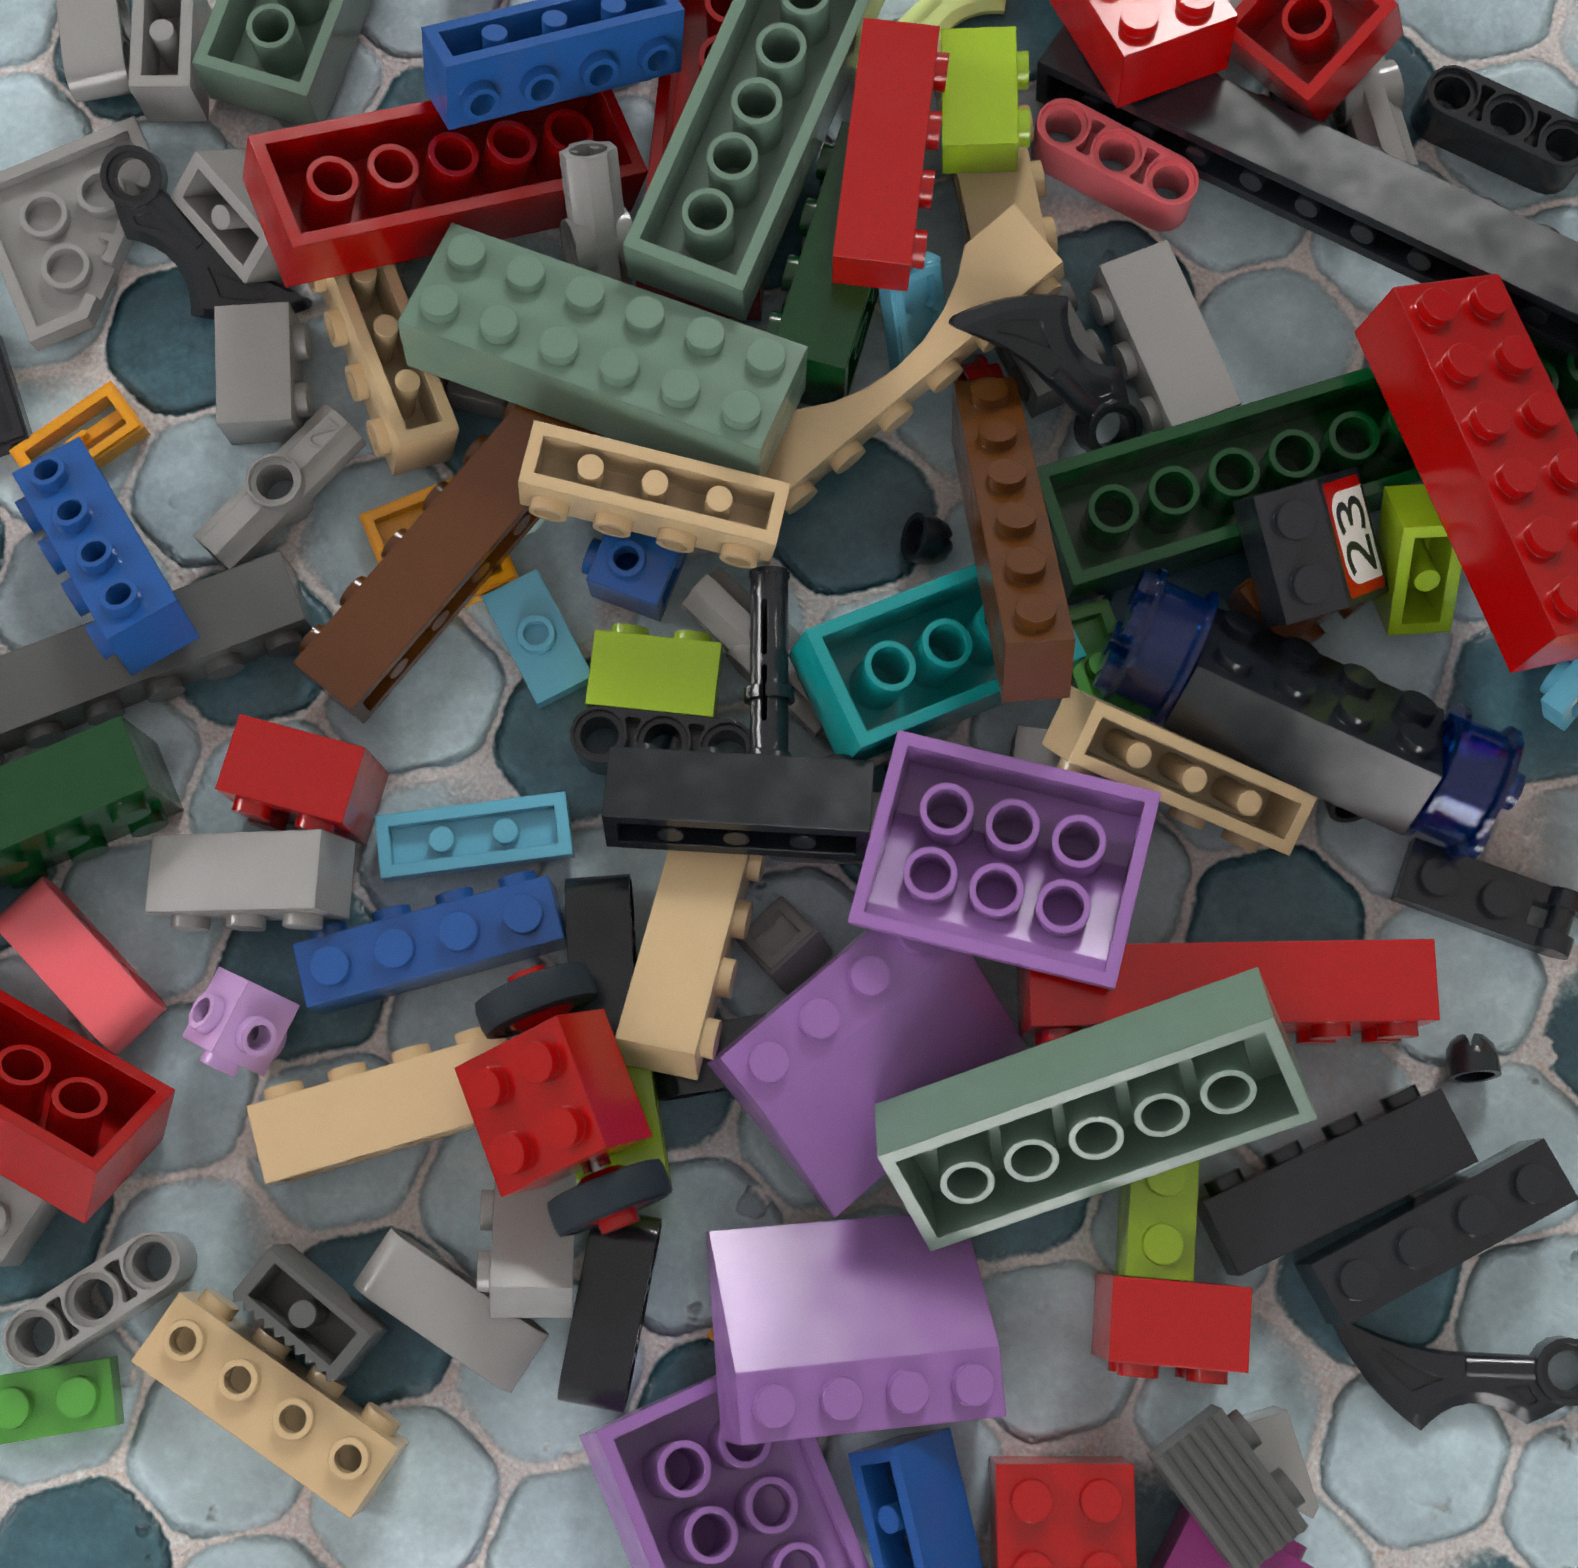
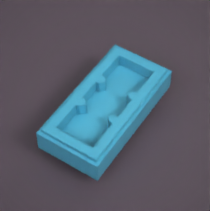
M929 251L925 253L923 270L911 268L908 292L879 288L890 371L896 368L924 340L946 305L941 257Z
M538 569L481 596L539 709L588 685L590 669Z

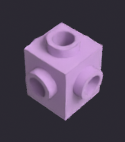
M218 967L206 992L201 994L194 1002L189 1013V1025L182 1037L203 1048L204 1051L199 1061L216 1070L235 1077L241 1066L265 1076L272 1060L281 1053L285 1046L287 1030L300 1005L222 967Z

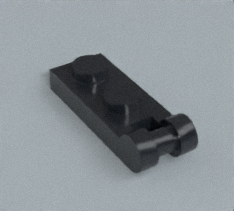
M1417 837L1409 841L1390 899L1391 901L1550 958L1569 959L1574 939L1569 936L1574 918H1578L1577 891L1548 885ZM1531 905L1548 911L1543 928L1526 923Z

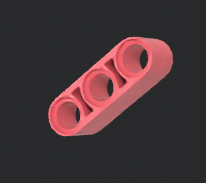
M1056 98L1047 102L1039 111L1034 130V141L1031 144V158L1033 161L1041 160L1044 173L1152 230L1159 232L1171 231L1178 228L1186 220L1199 185V176L1195 166L1185 157L1073 99ZM1061 132L1067 134L1073 140L1061 143L1054 141L1049 137V134ZM1115 160L1124 165L1126 169L1113 171L1106 168L1102 161ZM1155 189H1171L1177 193L1179 198H1163L1156 193Z
M40 877L0 914V934L85 1028L112 1053L119 1055L168 1010L158 994L71 899L46 877Z

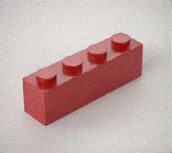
M863 18L833 250L832 283L908 292L911 268L924 269L928 230L916 229L918 209L931 210L935 170L923 169L925 150L938 151L943 111L930 110L932 91L945 93L950 54L937 52L940 26Z

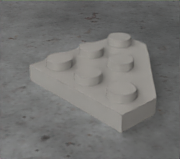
M134 116L0 171V272L29 342L37 351L95 327L134 240L126 239L114 202L103 190L100 180L101 163L107 153L116 147L130 144L150 150L143 131ZM128 160L121 166L118 173V181L120 187L127 194L132 196L139 195L146 191L150 184V171L141 160Z

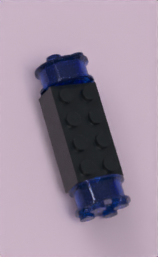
M1162 567L1156 573L1146 569L1142 571L1129 598L1128 605L1132 607L1125 621L1117 620L1101 652V655L1105 657L1093 682V686L1100 689V698L1109 700L1113 694H1117L1150 709V721L1159 723L1165 717L1164 728L1402 836H1410L1416 831L1445 843V851L1450 857L1461 859L1469 856L1475 859L1480 855L1488 842L1492 824L1501 809L1509 811L1513 808L1520 798L1526 783V775L1518 772L1525 747L1521 730L1508 726L1498 731L1473 720L1471 708L1462 703L1454 705L1444 714V709L1437 707L1429 697L1414 690L1402 691L1378 680L1371 671L1363 666L1353 663L1342 664L1320 654L1313 645L1301 638H1285L1259 626L1257 621L1246 613L1237 610L1225 611L1219 608V593L1210 590L1202 597L1167 581L1168 570Z

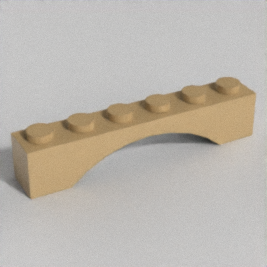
M1015 203L964 245L958 277L944 310L924 340L896 368L870 386L839 400L795 410L765 476L791 483L785 506L788 514L801 509L816 495L818 490L814 485L831 470H834L836 474H840L853 466L866 452L862 445L882 429L885 434L891 433L908 420L914 412L911 404L926 391L931 389L934 394L939 393L955 381L963 371L960 363L980 348L983 353H986L996 347L985 340L949 325V320L953 315L971 307L1005 297L1031 294L1057 295L1060 292L1062 286L1059 281L1065 277L1062 259Z

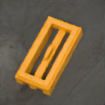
M110 380L30 435L28 439L14 446L9 452L20 468H22L111 405H114L115 411L89 429L79 431L66 440L65 444L80 437L99 469H101L150 435V432Z

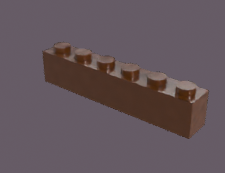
M982 377L975 380L953 381L951 440L1002 703L1070 698L1075 635L1016 377Z
M509 402L503 413L505 419L490 436L483 434L471 444L463 458L464 466L449 483L442 481L431 490L422 506L424 512L408 530L405 528L398 530L387 541L381 553V562L368 577L360 576L347 587L340 599V606L342 607L326 625H316L306 634L298 648L300 655L293 664L310 682L364 724L540 519L529 512V506L520 504L518 480L534 420L604 437V435Z

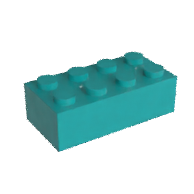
M975 564L804 630L789 653L792 665L834 753L851 755L852 758H857L858 760H868L892 750L898 730L926 736L1004 704L1001 700ZM1075 631L1073 668L1087 656Z

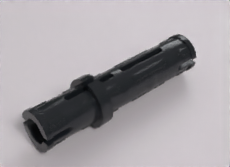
M760 566L749 571L750 685L744 688V703L750 706V751H748V754H760L769 750H779L790 754L789 706L795 703V688L789 685L788 580L790 579V571L780 566Z

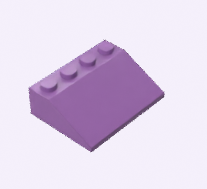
M898 730L847 922L850 925L1114 991L1161 792Z
M866 929L707 1064L831 1217L836 1218L886 1174L877 1158L874 1104L1019 1053L1028 1047L972 955Z
M910 1214L706 1231L721 1440L737 1445H750L1006 1416L1000 1346L971 1238L930 1251Z
M716 1375L579 1435L632 1568H870L816 1437L750 1445H737L721 1440Z

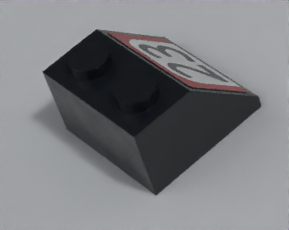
M1358 467L1232 501L1264 626L1290 625L1352 607L1389 591Z

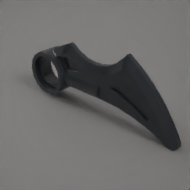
M130 144L118 146L107 153L101 163L100 180L103 190L114 202L126 239L155 247L166 254L177 265L185 278L189 290L191 316L215 319L214 306L289 302L295 313L308 310L313 306V300L275 281L245 284L166 192L168 186L166 166L156 154L146 148ZM137 159L146 164L150 171L151 179L146 191L132 196L124 192L120 187L118 173L121 166L128 160Z
M1031 294L1005 297L971 307L950 318L949 325L1005 350L1034 371L1077 414L1073 426L1074 436L1080 448L1086 452L1142 435V418L1137 409L1129 403L1121 368L1097 363L1088 358L1077 347L1068 322L1067 296ZM1116 412L1120 420L1119 431L1109 442L1099 443L1096 437L1097 425L1105 415Z
M1351 1323L1346 1327L1333 1325L1346 1352L1366 1381L1398 1414L1419 1430H1422L1440 1413L1452 1407L1468 1403L1487 1404L1501 1408L1525 1424L1537 1421L1564 1406L1578 1405V1384L1571 1389L1560 1390L1552 1384L1548 1375L1549 1362L1557 1353L1570 1351L1578 1358V1339L1561 1335L1547 1337L1537 1343L1529 1355L1463 1352L1427 1348L1381 1335L1355 1323Z

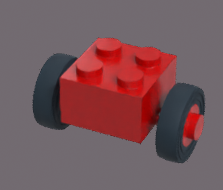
M570 962L545 968V965H537L519 971L507 978L508 983L490 991L475 1003L476 1016L481 1030L487 1039L515 1037L454 1068L501 1197L545 1187L583 1170L584 1175H589L583 1177L577 1186L557 1195L547 1203L554 1229L559 1237L575 1235L599 1227L601 1235L616 1231L639 1221L640 1217L637 1211L666 1198L672 1193L671 1182L660 1159L645 1160L628 1166L621 1164L609 1166L612 1164L611 1156L653 1136L605 1010L577 1012L593 1002L598 996L596 985L587 965L584 962Z

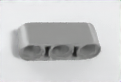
M56 0L64 73L74 100L82 102L132 94L128 87L131 40L129 0Z
M392 1227L353 1283L354 1288L370 1301L476 1374L506 1392L512 1393L549 1336L545 1329L530 1318H490V1292H477L476 1281L413 1238Z
M144 1232L134 1236L15 1313L8 1320L3 1331V1346L6 1355L14 1364L23 1368L47 1367L70 1360L183 1287L192 1278L197 1268V1253L193 1243L186 1236L177 1232ZM159 1243L165 1245L172 1257L171 1268L168 1274L161 1280L154 1278L147 1266V1257L151 1249ZM101 1280L111 1287L114 1295L113 1305L104 1317L97 1315L90 1303V1294L93 1287ZM42 1318L51 1323L55 1332L54 1344L46 1354L40 1352L33 1341V1330Z

